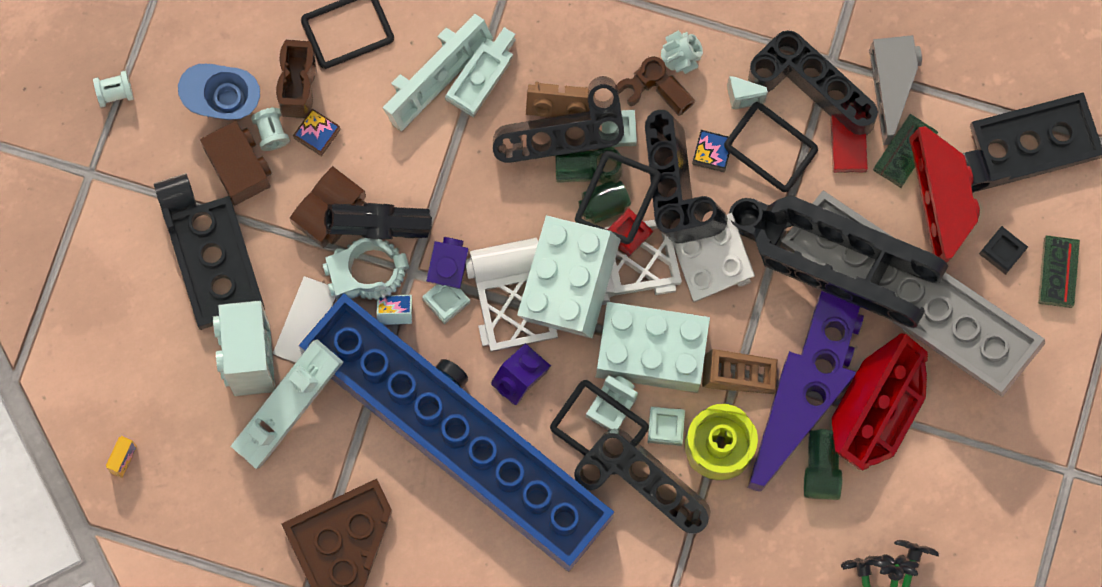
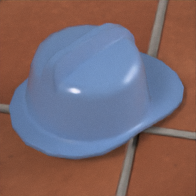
M197 64L189 67L181 75L178 83V95L183 105L193 113L224 120H234L250 115L257 107L260 99V86L255 77L248 71L214 64Z

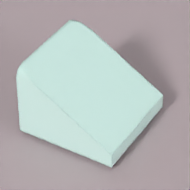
M729 76L727 90L732 109L750 107L755 102L765 103L768 93L767 87Z

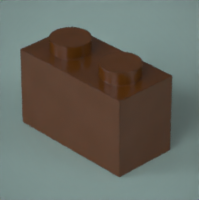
M234 121L200 139L206 155L234 206L270 188L267 176L271 175L272 172L264 157L262 156L257 159L252 148L256 146V143L248 128L241 130L237 121Z

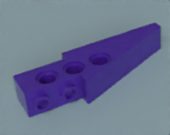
M821 291L817 299L802 354L789 351L785 359L749 481V489L761 492L852 381L856 372L843 368V366H850L855 347L849 346L852 333L859 334L864 315L858 314L859 306ZM830 327L838 329L842 339L838 341L828 339L825 335V329ZM820 359L829 361L832 365V372H820L816 368L815 362ZM811 391L819 393L822 396L823 404L819 406L811 405L806 399V393Z

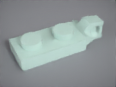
M504 27L494 42L490 39H487L485 43L482 42L447 92L445 100L474 118L510 65L513 54L509 50L516 40V34Z

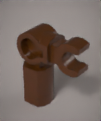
M655 56L646 58L642 62L641 67L634 72L632 79L626 78L617 84L619 94L626 88L634 90V94L627 100L629 106L637 104L641 98V92L645 89L649 91L653 86H657L656 92L678 116L686 112L695 103L694 98L675 77L666 74L664 61Z

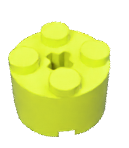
M715 404L701 411L692 420L685 439V452L691 468L702 476L713 480H727L739 476L748 467L757 449V430L746 413L736 406ZM718 436L724 437V443H726L724 449L718 448V444L714 442Z

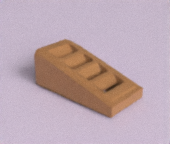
M712 349L704 357L702 387L774 394L776 393L778 359ZM719 363H722L721 376H718ZM731 364H736L735 379L730 378ZM745 365L750 366L749 381L744 380ZM759 366L764 367L763 383L758 382Z

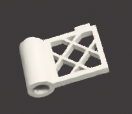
M655 220L643 221L651 229H657ZM663 233V243L658 250L644 242L640 247L654 255L645 269L628 258L626 254L624 255L617 251L616 258L621 262L617 266L616 259L614 261L602 305L610 302V297L652 289H654L655 295L676 292V285H680L682 280L673 242ZM664 247H665L666 255H664L663 253H661V251H662V249H663ZM656 258L669 266L671 277L659 279L648 271ZM624 263L641 274L636 283L621 285L618 271ZM643 277H646L647 279L650 280V281L641 282V280L643 279Z
M537 237L469 251L470 258H467L465 268L468 279L475 278L484 319V325L478 326L482 346L489 345L490 352L521 346L525 343L531 344L558 338L556 329L549 328V332L535 335L524 327L527 322L526 320L519 324L503 314L513 298L520 302L522 300V297L517 292L522 284L527 282L538 245ZM518 284L514 291L506 287L508 285ZM499 287L510 294L501 311L488 304L485 290ZM489 310L497 315L493 323ZM500 318L518 328L511 340L496 343L493 328ZM520 331L528 335L526 337L517 338Z

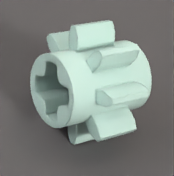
M678 30L665 37L667 43L663 45L661 57L668 69L676 70L677 73L683 71L686 74L698 68L696 61L701 59L703 48L695 35H688V32L681 34Z

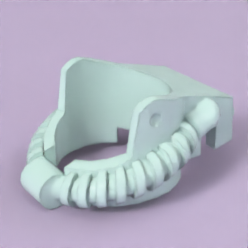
M360 238L357 241H353L352 245L349 244L347 249L337 248L333 255L325 257L326 263L323 264L326 276L330 275L332 283L328 284L331 296L335 295L337 300L343 293L351 299L359 296L363 299L368 298V300H372V298L378 300L380 297L382 299L386 298V295H392L391 293L396 292V288L401 286L400 283L403 282V277L405 276L404 270L409 268L406 254H400L398 248H394L395 245L389 244V241H383V239ZM366 251H382L393 259L395 269L390 280L386 283L363 284L352 277L351 267L354 259H357Z

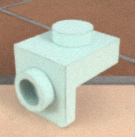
M608 375L601 389L629 410L634 405L638 396V392L633 390L635 386L621 376H617L614 379ZM598 395L586 413L588 419L607 430L619 429L626 418V415Z

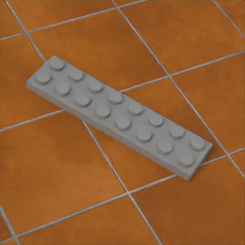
M824 190L812 203L889 235ZM793 226L781 240L782 246L790 252L794 253L796 250L801 252L804 258L823 266L826 263L832 265L833 270L854 279L857 276L866 279L875 262L873 258L796 226ZM888 266L879 283V286L895 292L897 297L914 304L919 309L923 307L925 310L917 328H910L892 321L893 323L1001 397L1005 395L1045 345L1043 337L946 272L941 282L936 284Z

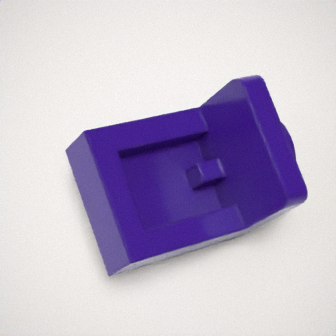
M444 237L443 243L434 242L427 283L461 289L465 263L469 255V248L463 247L464 241Z
M525 343L501 365L491 381V385L511 403L517 405L525 393L547 373L551 365Z

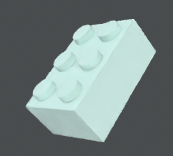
M546 215L517 315L530 323L593 338L621 239L608 230Z
M253 301L218 305L219 316H213L215 338H218V344L221 345L222 350L216 351L217 370L221 374V379H224L225 387L230 386L234 396L273 392L275 390L271 330L262 302Z
M607 302L596 378L606 379L609 375L616 379L617 376H621L631 383L698 393L701 385L710 317Z

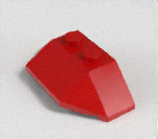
M924 126L919 127L909 137L917 171L932 252L947 263L953 258L977 224L980 207L977 199L973 198L971 188L973 173L970 166H967L965 155Z
M899 334L863 360L831 418L835 452L858 470L863 471L869 468V466L879 464L894 457L926 399L927 371L925 362L928 361V351L907 334Z

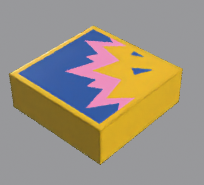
M123 436L118 438L106 464V468L111 474L123 478L137 448L132 440Z

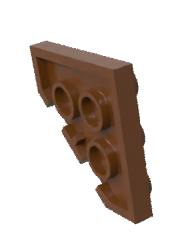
M376 478L281 523L310 587H365L391 517L392 509Z

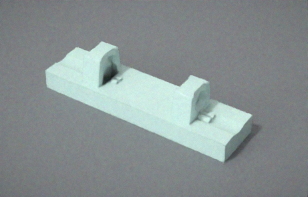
M474 14L456 33L445 28L437 36L442 42L441 49L410 80L400 74L391 83L396 89V94L382 108L394 127L402 132L461 72L482 42L485 43L487 39H493L484 19Z
M318 339L314 340L230 447L244 457L255 469L260 468L343 364V361ZM264 421L274 432H268L260 423Z

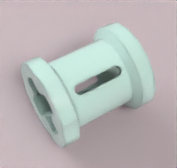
M126 70L121 71L119 76L100 80L98 77L93 78L100 108L106 107V104L125 98L129 101L134 100Z
M267 108L253 114L251 117L253 124H256L262 139L259 144L263 151L275 150L290 142L288 134H284L279 119L282 115L280 108Z

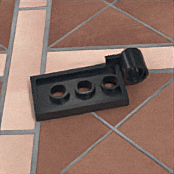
M1084 92L971 122L970 129L977 150L963 153L967 166H970L973 173L971 188L972 193L1101 159L1102 144ZM1056 126L1066 128L1070 135L1069 140H1057L1053 136L1052 129ZM1032 135L1036 138L1038 147L1033 150L1024 148L1020 142V137ZM992 143L1001 144L1006 150V156L1002 158L991 156L988 146Z
M187 173L153 183L199 330L213 326V316H219L218 305L261 301L265 310L230 196L197 206ZM205 215L212 219V224L206 231H197L193 228V222L199 216ZM209 247H217L222 251L221 258L215 263H208L203 260V253ZM220 278H226L232 283L230 291L223 295L216 294L212 289L214 282Z

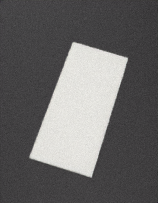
M305 276L303 277L273 355L295 363L302 356L299 344L330 310L336 298L335 295L331 296L327 284Z

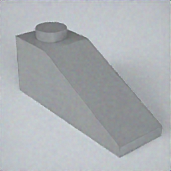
M913 35L873 39L869 49L883 145H890L895 135L918 66L922 65L920 46H915Z

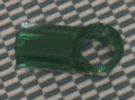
M606 147L594 151L556 155L557 182H591L603 153L606 151H612L619 155L620 153L613 147ZM611 158L608 159L614 161L617 165L612 171H602L598 180L602 184H613L622 176L623 164Z
M810 430L808 439V467L805 468L804 498L840 500L842 470L839 469V454L835 452L833 430Z

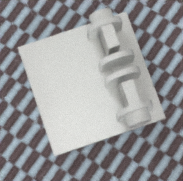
M732 213L727 214L728 221L725 230L716 236L686 243L673 242L693 302L736 284L739 287L747 285L751 282L750 278L755 276L739 230L731 222L735 221Z

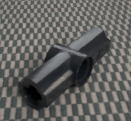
M364 203V206L328 204L324 225L326 226L327 234L362 235V238L393 239V237L422 239L428 238L432 228V217L430 216V210L425 208L395 207L392 204Z

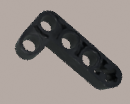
M789 30L782 31L751 61L748 76L749 82L767 87V91L770 92L787 76L828 115H833L849 131L854 134L868 135L873 130L878 114L875 103L798 33ZM790 46L795 50V53L785 55L781 53L779 48ZM765 68L770 70L773 75L764 78L760 77L756 71ZM814 68L820 75L809 77L804 73V70ZM832 90L840 91L844 98L835 100L829 96L828 92ZM865 112L866 119L861 118L857 120L855 118L856 113L860 115Z
M599 76L590 82L588 86L590 111L499 127L493 136L494 156L504 163H512L617 145L624 136V124L616 83L607 76ZM604 88L610 90L613 95L607 101H599L594 97L595 92ZM607 121L614 122L618 126L617 130L611 134L603 133L599 127ZM571 127H579L584 131V134L581 138L571 139L566 135V131ZM544 132L551 139L548 143L542 145L535 143L532 137L536 133ZM522 135H527V136H526V146H527V147H523ZM503 139H510L513 148L506 149Z
M666 110L652 112L645 121V134L649 167L657 169L661 173V179L652 197L657 228L675 243H686L720 234L725 230L728 221L723 209L710 197L700 196L692 198L683 126ZM673 156L672 161L664 166L665 160ZM650 174V180L652 182L654 176ZM677 187L675 193L667 197L668 192L672 188ZM713 211L712 216L708 220L703 221L704 215ZM680 218L679 224L675 228L670 229L671 224Z
M614 428L604 433L575 469V480L590 491L602 486L615 471L687 533L695 534L705 529L710 519L711 511L707 502L621 429ZM609 438L620 440L623 445V452L617 455L609 453L605 446L606 440ZM636 461L645 462L649 466L650 474L643 478L636 476L632 471V464ZM587 464L597 466L601 473L600 478L595 481L587 479L583 474V466ZM663 484H670L676 490V498L664 500L658 493V487ZM683 496L687 498L684 506L689 511L693 512L696 508L701 511L699 516L701 521L698 519H694L692 522L687 519L689 512L682 505L679 511L674 509L678 506Z

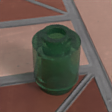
M621 180L616 183L609 181L595 187L583 214L584 219H591L596 224L625 212L624 208L631 206V201ZM586 191L581 193L582 199L584 198Z

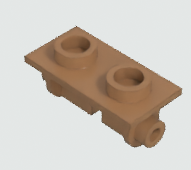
M535 82V85L528 84L525 115L557 117L590 111L588 87L565 86V93H559V85Z

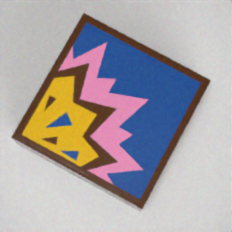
M311 109L293 134V137L322 156L341 128L316 110Z

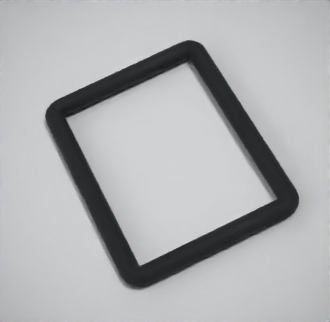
M339 0L306 13L301 17L303 28L322 68L333 67L393 42L394 35L379 0L371 1L388 38L327 62L324 60L308 20L357 0Z
M760 102L752 104L724 143V147L728 152L782 192H789L818 151V146ZM757 109L811 148L786 185H783L731 146Z
M606 151L600 159L576 213L575 222L608 230L585 221L582 217L608 158H611L654 176L628 237L611 231L621 239L620 242L630 244L636 236L661 179V173L657 169L612 151Z
M583 380L578 384L550 425V429L555 435L584 456L589 452L588 449L557 428L583 389L587 387L642 427L634 438L638 443H640L649 429L646 421L588 380Z

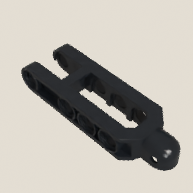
M792 195L776 200L770 205L755 199L742 198L736 201L729 211V214L732 213L735 219L734 222H731L738 228L739 233L756 241L765 267L910 328H917L925 310L923 307L919 309L914 304L897 297L895 292L879 286L888 266L936 284L941 282L948 268L947 263L937 255ZM796 226L873 258L875 262L866 279L858 276L854 279L833 270L832 265L826 263L823 266L804 258L801 252L795 250L792 253L776 246L784 229Z

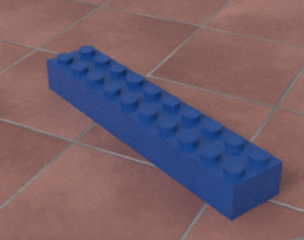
M343 293L299 344L301 354H303L309 345L318 339L343 361V364L332 376L331 379L566 571L569 572L613 519L614 511L346 294Z

